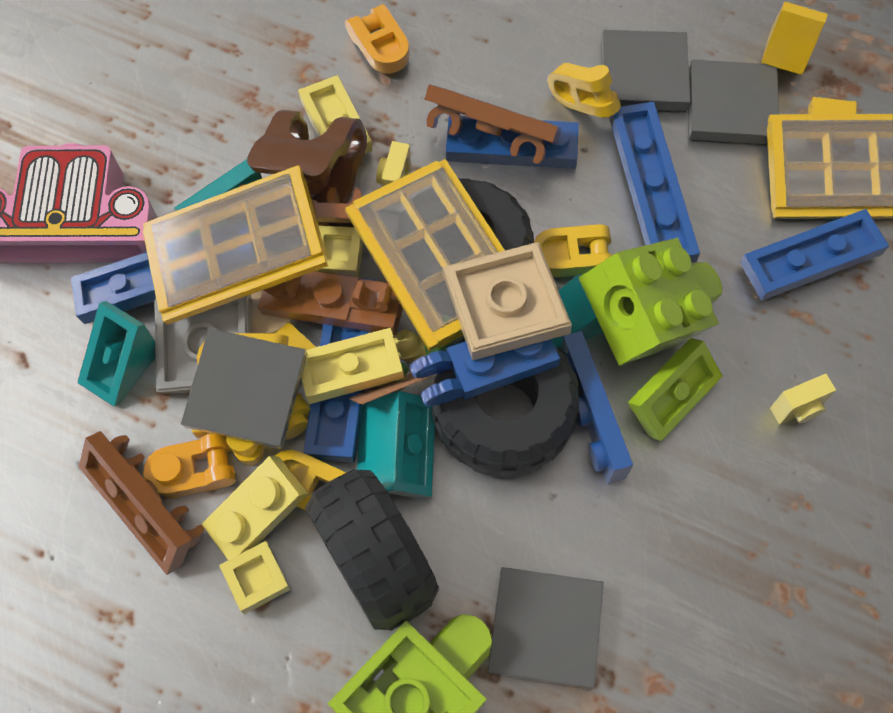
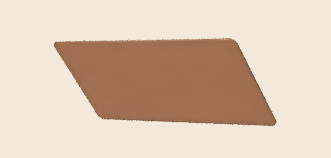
M410 373L405 375L404 379L382 384L349 399L359 404H364L429 377L418 379Z

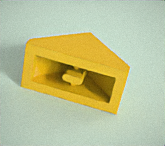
M784 2L771 28L761 63L803 75L828 14Z

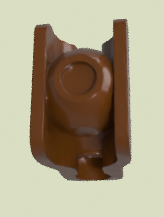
M280 110L273 116L265 134L251 148L247 156V163L252 171L266 174H276L299 165L306 179L311 200H317L318 203H328L327 193L332 187L338 191L339 203L347 204L355 186L358 167L366 151V130L358 118L339 117L334 119L324 134L309 140L308 125L299 111Z

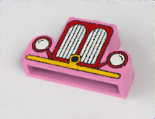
M66 143L62 146H25L21 149L14 193L9 196L7 192L0 188V263L118 262L147 252L142 230L144 229L143 223L158 217L148 197L142 190L130 186L122 187L123 172L108 146H82L76 143Z

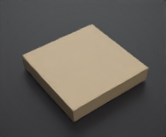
M539 242L443 267V276L472 361L571 334L572 324Z

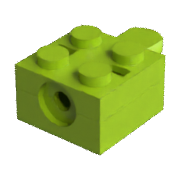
M678 238L616 252L579 277L580 283L619 366L676 347L719 324L713 311L712 303L722 295L720 278L715 269L707 262L691 264L690 256L683 249Z
M461 614L452 618L429 643L406 620L327 704L336 713H478L486 704L487 699L468 679L490 654L492 644L490 631L479 618ZM381 670H383L384 673L375 682L373 679Z

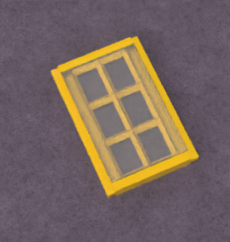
M893 114L769 115L767 140L773 219H840L867 209L872 219H893Z
M446 159L440 162L435 161L353 201L354 204L345 208L346 214L429 352L464 336L443 276V267L505 251Z
M299 165L143 223L144 229L142 230L158 309L162 315L163 322L167 325L328 266V259L307 182Z

